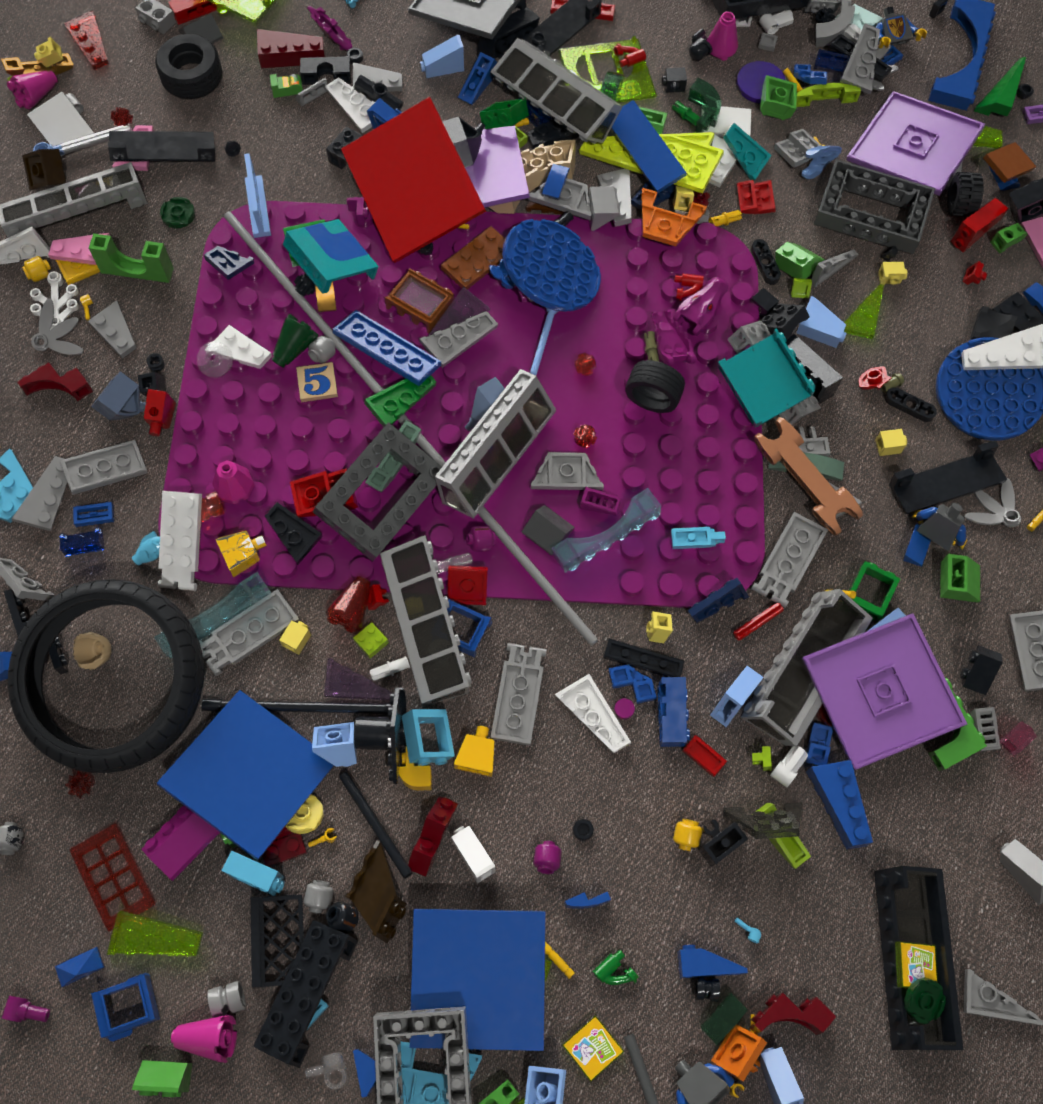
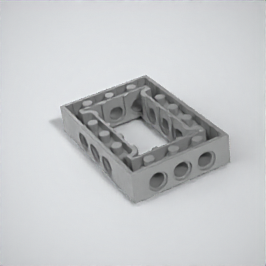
M466 1006L381 1012L373 1016L377 1104H404L400 1036L411 1038L413 1035L429 1034V1037L440 1033H445L443 1049L446 1050L445 1075H447L448 1080L446 1099H449V1104H472Z

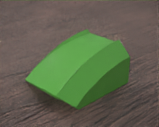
M766 75L760 104L763 116L767 115L781 120L791 118L796 110L797 83Z

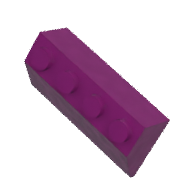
M182 806L146 842L141 850L173 881L220 832L187 807Z

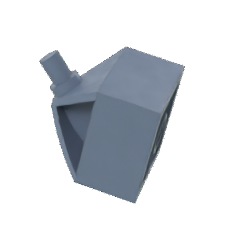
M119 372L112 378L91 407L108 420H122L143 412L146 402L142 403L140 401L139 385L122 372Z
M496 377L477 388L471 417L469 418L470 421L465 426L466 430L471 431L505 389ZM515 417L512 419L509 425L515 421Z

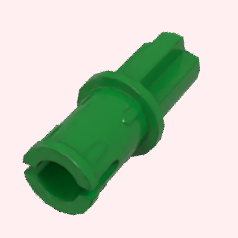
M680 101L675 102L678 107L673 104L672 110L681 115L683 120L689 121L694 126L700 125L702 119L692 111V108H687Z

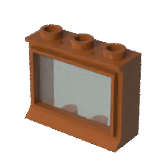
M410 268L392 292L384 297L386 309L389 310L394 305L397 307V313L400 316H404L405 313L411 315L412 322L415 325H418L420 321L426 324L427 333L429 334L454 304V293L450 289L443 288L434 280H429L419 271H414Z

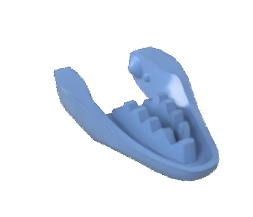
M817 146L807 150L805 156L813 158V160L802 171L801 176L813 179L820 175L823 169L840 155L842 148L839 146Z

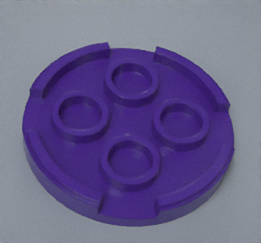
M755 61L746 64L740 69L736 85L744 98L755 103H761L765 76L768 75L786 80L785 76L774 64Z

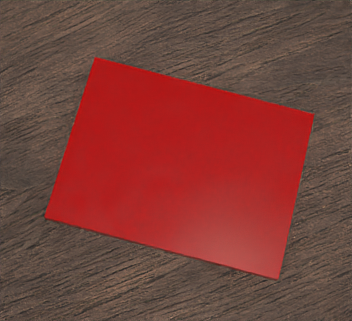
M431 97L424 99L341 148L394 263L486 212Z

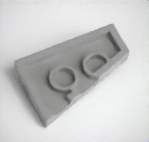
M353 63V88L358 93L361 91L356 89L354 85L360 75L365 76L375 84H384L388 89L387 92L403 91L401 73Z
M117 300L88 321L94 330L122 359L137 348Z
M0 558V575L13 590L16 597L48 601L55 596L51 591L45 592L41 589L42 584L28 578V572L12 559Z

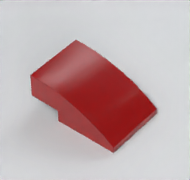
M347 469L329 474L327 471L291 481L290 486L297 516H316L313 513L314 508ZM355 492L346 504L343 505L348 510L358 508Z

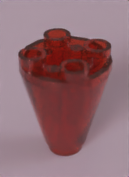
M357 576L356 580H353L327 608L325 612L328 616L327 621L333 625L340 624L344 626V629L352 634L361 630L368 604L371 582Z

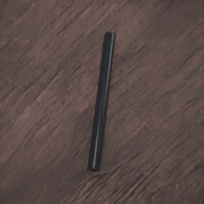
M348 772L342 773L339 778L402 877L404 879L408 878L413 873L350 774Z

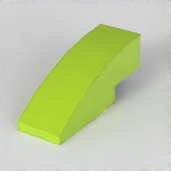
M766 803L752 814V817L767 838L794 869L811 857L789 822L784 821L774 804Z

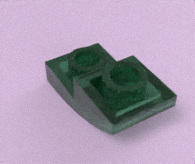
M731 993L716 1007V1011L701 1025V1029L717 1045L733 1029L748 1009Z

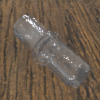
M465 553L455 557L450 556L448 559L438 561L439 571H436V574L448 571L449 566H465L473 563L471 554Z

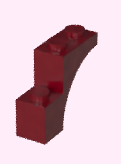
M49 362L17 381L27 396L40 390L56 389L70 394L79 401L93 392L77 368L66 372L65 375L60 377Z
M438 797L426 817L420 838L412 850L408 862L411 871L425 877L427 876L434 863L444 834L457 810L458 803L448 798Z
M784 993L777 996L773 994L765 1003L767 1005L766 1009L763 1012L759 1010L752 1017L753 1024L749 1028L757 1034L774 1022L787 1021L800 1024L815 1035H819L827 1029L836 1016L817 997L810 1000L806 998L797 1007Z

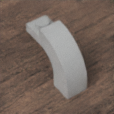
M851 0L840 1L841 13L835 20L826 23H816V47L829 46L840 33L844 35L849 25L853 23L855 6H851Z

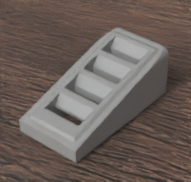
M994 707L978 708L970 712L977 731H980L982 734L983 732H990L991 735L983 736L985 740H993V743L986 744L987 747L981 749L980 752L1001 749ZM986 715L987 718L981 719V716ZM988 723L989 726L982 727V724Z

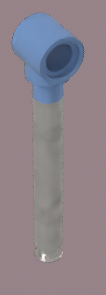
M128 123L127 126L121 125L56 146L40 142L34 146L33 151L39 149H59L60 155H64L109 141V131H132V128Z

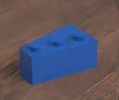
M661 677L657 687L660 747H684L687 740H690V730L687 728L689 713L688 709H686V677Z

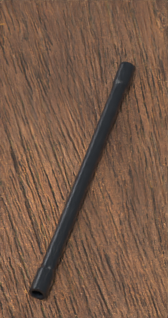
M203 699L201 708L202 711H221L230 700ZM256 701L266 710L275 712L388 715V708L391 706L390 703Z

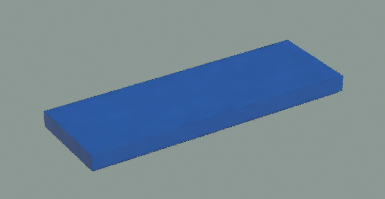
M632 100L624 105L611 130L658 194L687 176L686 171L635 101ZM611 113L606 117L605 121L608 125H610L616 113Z
M357 310L333 328L334 335L417 386L421 385L441 366L440 360Z

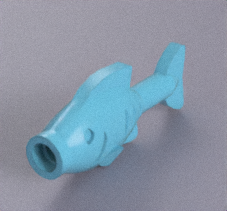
M155 531L149 533L141 540L139 548L135 555L132 556V560L138 566L154 561L159 557L160 536H157Z

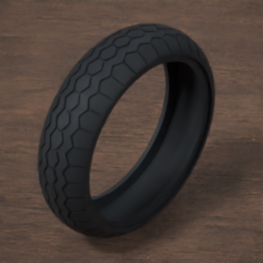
M115 579L95 580L73 586L43 604L25 624L17 638L8 670V691L11 707L20 728L29 741L55 762L71 769L90 773H113L132 769L151 761L166 751L178 740L191 722L199 705L204 684V660L201 645L194 628L184 613L171 600L152 588L131 581ZM103 606H134L148 614L159 625L168 640L174 664V677L170 696L155 722L138 737L113 748H91L80 744L65 734L55 723L48 711L42 686L46 657L60 632L80 615Z

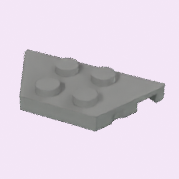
M567 178L559 200L542 195L546 182L540 185L539 190L535 193L531 192L529 194L530 198L528 200L563 212L569 211L573 215L591 220L592 213L590 211L587 184Z
M548 452L544 463L538 470V474L531 483V489L585 490L586 487L603 490L604 484L600 482L596 475L597 472L590 464L586 453Z

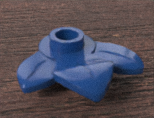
M503 258L500 260L499 266H489L492 276L501 280L503 287L512 289L516 286L507 273Z

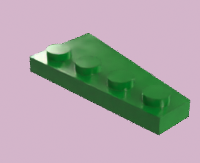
M430 375L421 385L417 386L408 379H404L366 398L364 404L383 427L388 422L392 425L436 386V381Z

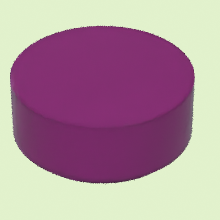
M626 698L618 700L614 707L615 715L623 720L631 718L635 711L633 702Z

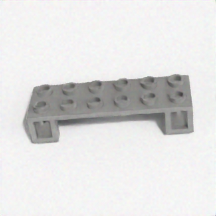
M757 321L741 326L727 340L738 354L749 345L753 346L771 334L762 321ZM811 396L779 414V416L793 425L803 416L818 411L821 407L818 404V400Z

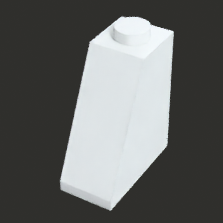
M461 826L456 829L451 839L478 884L495 873V865L470 826L466 828Z

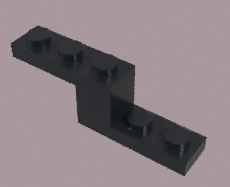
M9 589L4 591V595L17 636L19 637L29 618L21 606L24 604L23 599L16 597L13 590ZM57 636L49 650L54 669L62 675L68 672L66 665L69 664L66 654L62 653L61 647H63L61 638Z

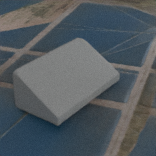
M323 78L299 92L295 97L296 101L301 106H304L326 93L327 79Z

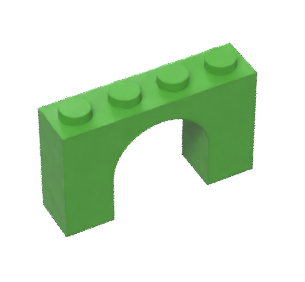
M93 233L89 250L101 273L166 283L170 282L174 268L164 243L146 241L141 255L143 260H139L121 253L116 248L111 236Z
M947 678L945 679L967 725L955 729L954 735L949 742L928 753L939 771L945 770L987 747L983 734L975 728L973 718L962 707V700L954 694L952 684Z

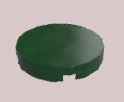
M173 197L170 201H165L162 204L160 216L163 223L168 227L174 229L183 228L193 222L195 209L187 198Z
M925 977L914 981L906 991L904 999L908 1015L913 1020L923 1024L930 1023L929 1021L938 1019L946 1003L942 986L937 981Z

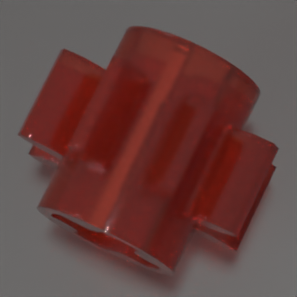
M116 107V111H111L110 119H113L114 125L127 126L128 123L132 124L133 115L129 114L128 109Z
M586 352L579 354V359L575 360L577 372L585 376L593 374L592 370L597 367L594 356H589Z
M587 424L581 425L580 428L577 427L573 434L576 444L583 448L590 447L591 444L594 445L597 439L595 429Z
M80 771L77 772V775H69L70 780L65 784L66 787L71 789L68 792L69 795L73 796L76 794L81 799L83 794H90V787L94 786L92 782L88 781L91 778L90 775L85 774L83 776Z

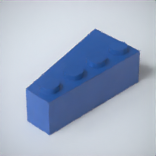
M851 760L810 767L806 773L809 779L811 778L817 795L823 801L824 808L827 814L830 815L846 850L865 847L873 843Z

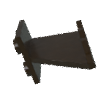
M377 840L371 851L366 854L363 867L355 875L353 887L345 897L352 901L373 931L372 935L388 944L389 940H392L396 934V926L399 920L406 913L407 904L397 895L383 845Z

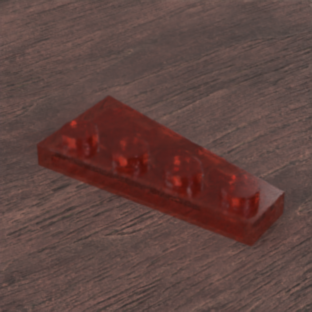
M93 10L64 23L65 28L93 70L109 64Z

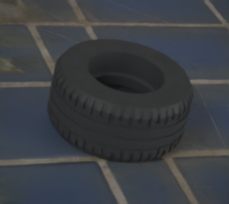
M183 34L172 37L160 47L156 54L155 63L161 83L169 93L183 99L204 97L211 93L221 81L222 66L218 52L209 40L201 36ZM187 64H199L197 67L190 70H179L182 66Z

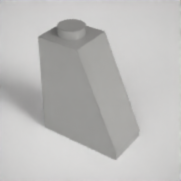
M1016 839L1010 844L1008 842L1005 843L1000 849V862L1039 905L1042 904L1043 861Z

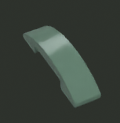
M405 420L399 431L416 444L422 429ZM387 453L379 466L375 467L365 483L382 493L398 474L403 464L398 460L396 462L394 457Z
M803 452L824 478L838 481L843 480L844 462L822 455ZM781 461L775 465L769 462L768 469L788 471Z

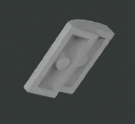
M804 129L791 132L788 139L775 143L774 149L795 168L812 159L805 156L807 150L821 145Z

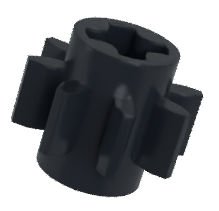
M824 7L817 12L815 20L817 23H826L835 20L836 16L833 15L834 11L831 8L827 9Z
M306 273L296 277L294 281L296 284L295 290L300 295L307 296V294L310 295L315 292V284Z

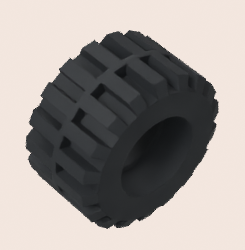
M957 172L950 183L947 199L948 211L951 216L969 217L979 210L984 192L983 178L980 173Z

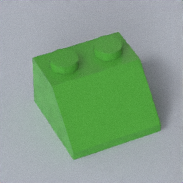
M786 242L775 251V261L779 269L794 278H808L815 271L817 264L825 261L822 257L799 244Z

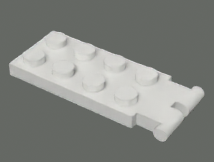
M162 491L159 569H162V580L158 581V587L176 589L178 582V589L197 590V583H194V572L198 571L202 494Z

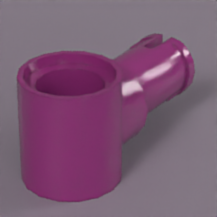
M9 995L1 1019L22 1022V1020L26 1021L27 1019L47 1022L50 1009L34 1006L31 1002H28L29 999Z

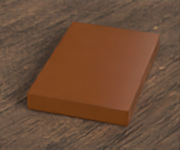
M1016 142L987 153L983 157L1003 183L1033 171L1036 167Z

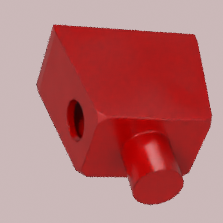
M148 389L144 420L150 425L149 435L160 436L161 428H170L176 402L166 391Z

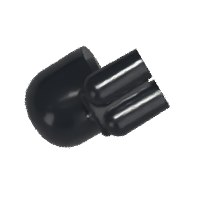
M702 28L692 36V44L689 47V55L695 61H700L703 57L713 52L711 44L706 41L705 30Z

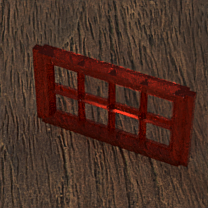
M116 823L69 849L108 932L156 905ZM115 838L120 850L105 857L100 845ZM96 848L102 860L87 868L82 856ZM123 854L128 865L113 873L108 861ZM104 864L109 876L95 884L89 872ZM131 870L135 882L121 890L116 877ZM112 880L117 892L102 900L97 888ZM138 886L144 898L129 906L124 893ZM120 896L125 909L110 917L105 904Z

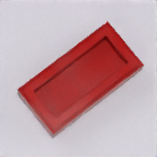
M697 735L682 750L713 778L727 762Z

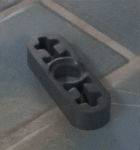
M757 239L752 244L751 253L764 281L769 285H775L779 282L781 276L780 269L767 242ZM767 259L770 261V264L765 265L761 260Z
M892 387L885 395L887 404L923 422L932 421L937 414V409L934 405L899 388ZM906 402H913L915 404V408H909L906 405Z

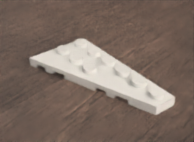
M1043 324L963 350L961 353L963 370L1043 368Z

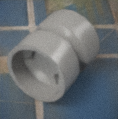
M240 981L229 983L224 989L219 986L207 991L209 1008L213 1018L227 1015L229 1010L235 1013L246 1008L244 991Z

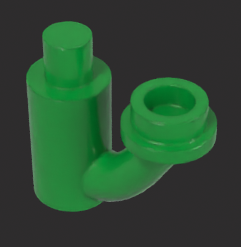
M618 950L614 955L611 953L592 971L599 981L609 985H619L631 981L635 984L639 978L631 968L624 970L626 975L612 976L621 966L620 961L625 957L621 950Z

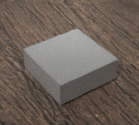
M762 32L758 48L774 52L778 36Z

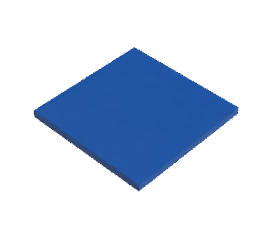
M239 690L159 779L157 785L258 861L334 765L312 751L311 742Z
M414 909L411 1010L466 1006L468 1049L544 1051L545 911ZM445 1033L435 1034L432 1037H429V1034L413 1035L410 1038V1048L443 1049Z

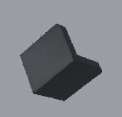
M762 288L752 297V301L761 308L759 314L761 319L767 316L774 306L779 303V300L765 288Z

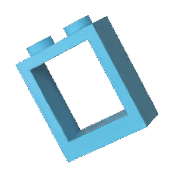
M412 709L402 715L409 763H418V766H425L430 763L444 765L448 763L447 760L455 757L446 709ZM434 723L439 752H424L419 724Z
M234 851L230 852L221 870L228 876L272 896L280 893L285 884V881H283L284 876L278 871Z

